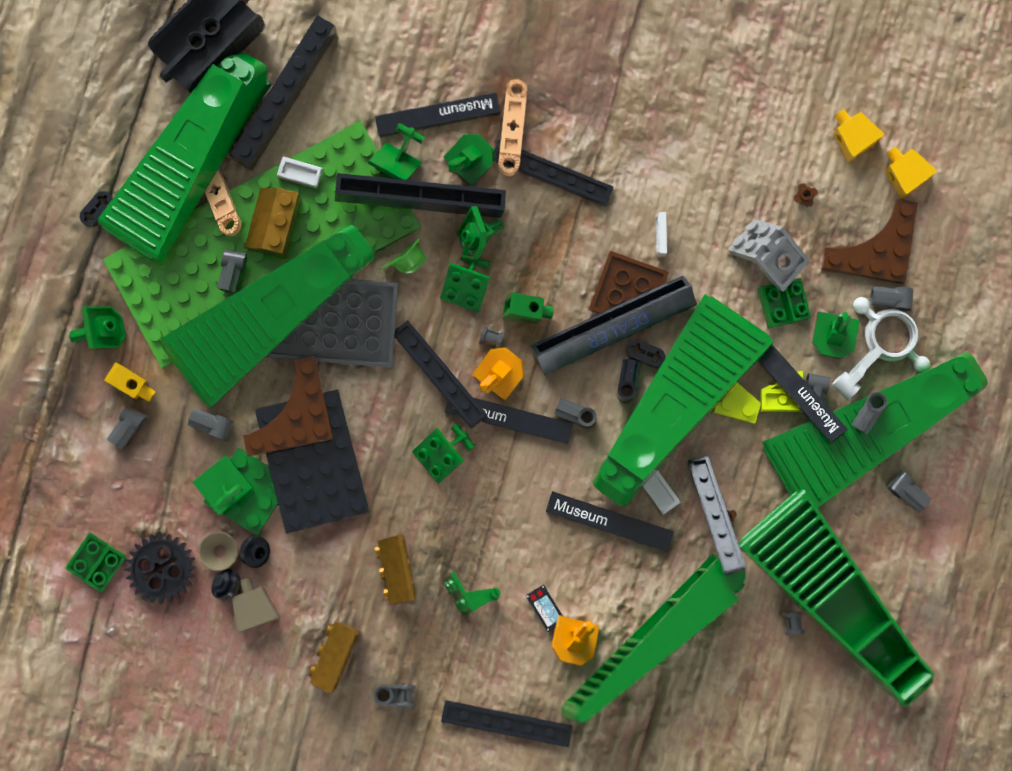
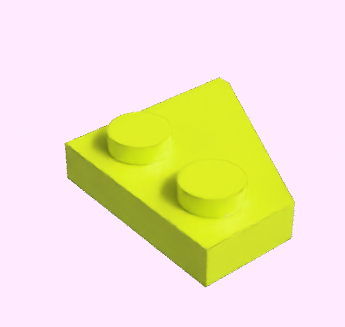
M803 371L797 372L803 378ZM777 383L761 389V412H802Z
M737 383L715 407L714 413L756 424L761 403Z

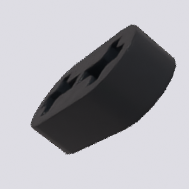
M98 192L81 210L79 218L85 226L92 228L99 224L98 218L108 206V204L101 205L99 200L101 198L106 199L109 204L113 199L108 192ZM93 214L94 220L87 221L86 215Z
M640 340L631 341L626 348L629 358L654 368L660 367L666 357L662 349ZM639 345V350L645 352V354L637 353L633 355V350L630 347ZM655 352L659 353L658 357L661 358V361L657 360L656 363H653V358L647 356V353L654 355Z

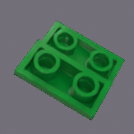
M801 278L794 279L783 292L778 290L774 284L757 288L768 329L811 319Z
M89 531L64 568L102 593L127 556Z

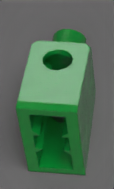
M512 292L505 298L502 319L537 323L542 318L552 319L554 307L545 306L543 298Z

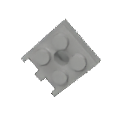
M756 219L747 225L746 230L733 241V244L728 249L734 256L755 262L775 287L782 292L810 262L809 258L782 226ZM785 256L786 262L784 266L781 267L780 260L782 257Z

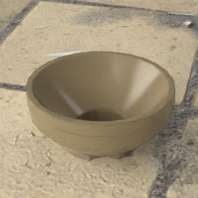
M213 532L201 541L198 551L199 558L208 569L223 571L230 568L237 560L238 545L231 535L224 532ZM219 545L225 546L227 550L223 558L216 557L214 553L215 548Z

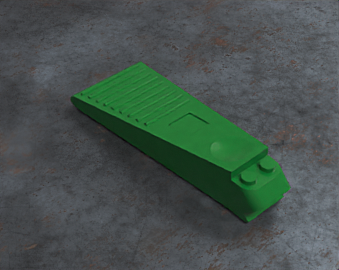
M241 52L227 56L218 66L211 65L98 218V223L102 225V229L152 261L154 259L158 262L163 261L253 111L271 87V83L267 81L268 71L265 64Z
M348 225L325 241L320 242L159 339L162 344L161 347L201 401L207 404L209 408H212L354 275L372 263L375 257L374 251L359 230L353 225Z
M704 294L608 453V457L593 479L594 487L618 505L626 506L631 504L649 479L773 345L775 341L770 339L771 336L713 296L709 297Z
M964 352L941 365L878 391L886 396L887 406L876 420L868 435L851 425L866 402L867 396L833 411L838 419L847 427L848 431L832 444L827 441L810 421L762 442L763 450L789 495L791 496L795 491L798 493L803 489L814 505L819 508L971 397L984 390L988 385V381L972 354ZM879 396L872 397L871 405L874 408H880L883 404L882 399Z
M803 489L798 493L795 491L740 539L741 542L738 543L739 548L901 706L905 707L911 704L932 685L935 673L919 656Z
M717 553L711 554L618 647L614 654H611L610 658L603 662V665L598 670H595V673L587 678V681L580 685V688L575 693H572V696L561 706L562 716L575 722L591 720V717L599 713L605 706H608L614 699H617L620 694L626 692L630 686L634 685L640 678H643L649 671H652L655 666L661 664L665 658L736 603L739 598L735 594L745 586L743 582L746 579V571L724 576Z

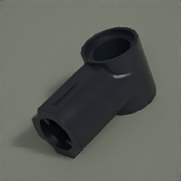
M623 359L617 389V398L622 403H630L635 398L641 362L632 359ZM629 388L632 391V395L626 397L621 393V390Z

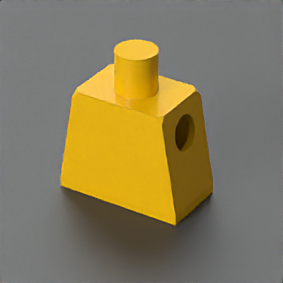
M843 109L834 116L840 126L833 134L848 163L879 142L884 136V133L861 112L851 118L846 110Z
M895 146L886 153L892 164L885 172L900 199L906 197L937 172L931 164L913 149L903 155Z
M116 362L104 380L136 400L140 396L150 402L156 392L146 386L148 381ZM131 381L137 383L135 389L129 387Z

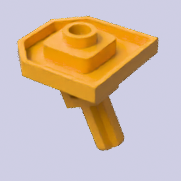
M506 347L491 349L472 375L481 381L479 387L482 393H489L492 390L502 399L506 400L525 375L523 360Z
M559 615L551 646L558 660L582 666L592 659L600 625L592 624V621L584 622Z

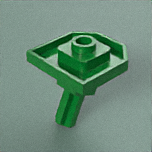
M463 134L445 154L444 158L448 161V170L450 172H458L471 186H474L493 166L494 148L480 134Z
M471 206L457 230L465 257L472 260L479 259L486 248V242L495 233L504 229L501 219H495L488 224L482 221L477 206Z
M112 306L83 307L84 328L70 331L68 336L71 342L77 343L88 340L89 349L119 348L126 338L122 316Z
M818 311L812 344L820 355L842 359L855 349L860 320L851 318L848 312L834 315Z

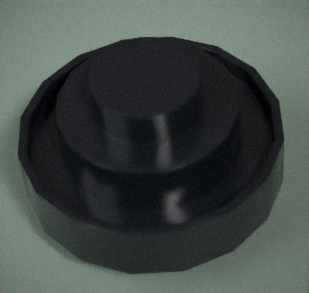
M248 537L240 547L239 554L242 563L251 568L262 567L269 559L270 545L262 537Z
M226 569L216 575L211 589L213 596L221 601H227L234 597L241 583L239 574L232 569Z

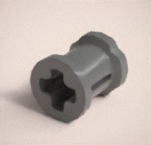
M485 326L479 344L482 345L484 343L495 347V349L500 348L505 333L488 330V327Z
M802 611L783 613L787 628L785 635L805 633L801 626L800 616Z

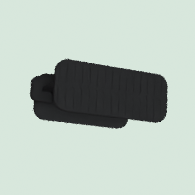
M187 0L150 37L148 47L152 53L157 55L167 65L160 73L161 79L168 83L174 78L191 94L212 64L218 66L227 56L241 53L260 35L265 26L262 16L256 14L246 5L249 0ZM210 27H217L214 32H208ZM202 41L201 46L193 47L195 42Z

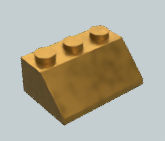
M260 188L245 249L286 259L301 203V197L298 192L281 188Z
M401 534L378 540L375 551L377 559L381 558L382 567H379L381 580H386L387 588H383L385 600H390V605L417 599L404 536Z
M339 621L329 624L325 636H328L325 645H320L316 655L320 658L317 665L313 664L308 676L311 677L309 683L331 694L336 691L360 630Z

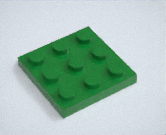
M237 448L230 460L253 489L222 514L258 536L278 506L269 467L252 456L247 457L246 452ZM204 499L203 502L206 503L207 505H209L210 507H212V506L207 502V500Z

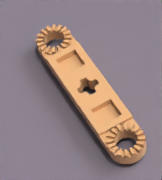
M519 79L511 80L506 88L498 169L505 176L515 175L520 165L527 86ZM519 87L522 93L516 95L512 93L511 88ZM511 124H515V131H511ZM511 161L515 166L512 169H506L503 163Z
M219 168L207 187L205 194L221 232L226 236H235L241 230L242 223ZM219 188L218 194L215 195V189ZM230 221H234V227L226 230V225Z

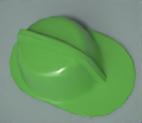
M420 238L413 241L401 254L383 265L380 270L389 265L402 273H412L418 270L427 260L426 255L417 243Z

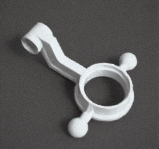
M860 297L854 301V311L858 314H864L869 319L865 328V342L870 351L849 373L845 371L832 383V386L845 399H850L861 388L857 382L864 376L866 369L877 358L883 361L894 362L908 357L913 362V367L917 372L922 373L929 370V359L919 356L913 351L918 340V329L914 320L909 315L895 309H887L875 313L870 309V303L866 298ZM885 317L899 318L909 329V343L899 353L886 352L876 341V327Z

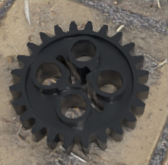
M159 533L157 539L151 534L149 542L142 538V546L135 544L137 551L129 552L133 559H126V562L130 563L131 567L125 568V571L131 572V575L127 576L126 579L133 580L129 587H137L135 595L143 593L142 600H146L150 596V603H154L156 598H158L159 604H163L164 598L168 602H172V595L179 599V591L187 593L184 586L193 585L189 581V577H196V575L191 573V570L196 569L197 566L190 563L196 559L195 557L188 556L192 549L184 550L187 545L186 542L179 545V537L172 541L171 534H167L164 539L163 534ZM166 547L169 550V557L164 560L161 558L160 552ZM177 557L178 560L163 568V573L156 572L148 579H144L147 574L159 569L158 564L166 565L173 558ZM145 559H148L151 563L150 569L147 571L142 569V562ZM174 566L180 568V575L177 578L171 575V570ZM158 577L161 579L162 585L156 590L152 582Z

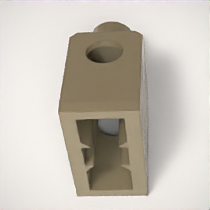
M250 578L241 580L239 587L241 594L232 597L238 632L280 618L264 587L254 589Z

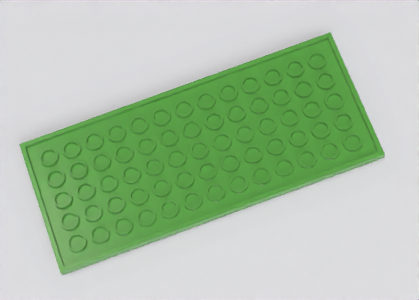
M361 120L290 158L323 168L318 189L277 178L276 175L280 166L278 164L230 190L229 193L242 223L241 230L235 236H226L221 232L208 202L193 210L163 261L158 262L155 259L152 261L129 245L103 259L162 369L174 363L162 349L159 339L234 295V293H227L217 289L225 249L248 255L245 270L240 275L237 293L320 242L325 241L348 225H353L359 230L374 251V254L421 229L411 209L334 201L337 173L394 179L368 164L369 160L378 150ZM260 188H281L298 192L301 197L286 259L244 248ZM230 221L226 225V230L232 229L235 222Z

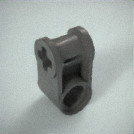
M380 685L374 692V700L382 706L415 707L413 703V689L416 688V685ZM381 689H386L390 693V698L386 701H381L377 693ZM405 691H407L406 701H404Z

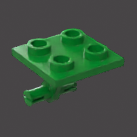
M399 123L396 131L406 136L401 148L398 149L386 142L369 160L368 164L394 179L408 180L422 165V161L406 153L409 143L413 139L422 144L425 136L415 132L414 128H408Z
M463 252L460 260L471 263V266L467 269L453 263L449 264L440 299L479 313L490 277L475 272L474 269L476 266H480L488 270L491 261L482 258L472 260L466 258Z
M458 423L450 428L458 437L451 443L437 427L412 451L437 484H440L464 462L454 449L455 445L462 442L468 451L476 446L468 437V432H464Z
M227 455L192 482L219 516L253 489Z
M455 572L450 573L444 578L446 590L449 594L453 593L457 600L455 602L457 609L460 613L464 612L465 616L490 601H496L501 594L498 588L466 592Z

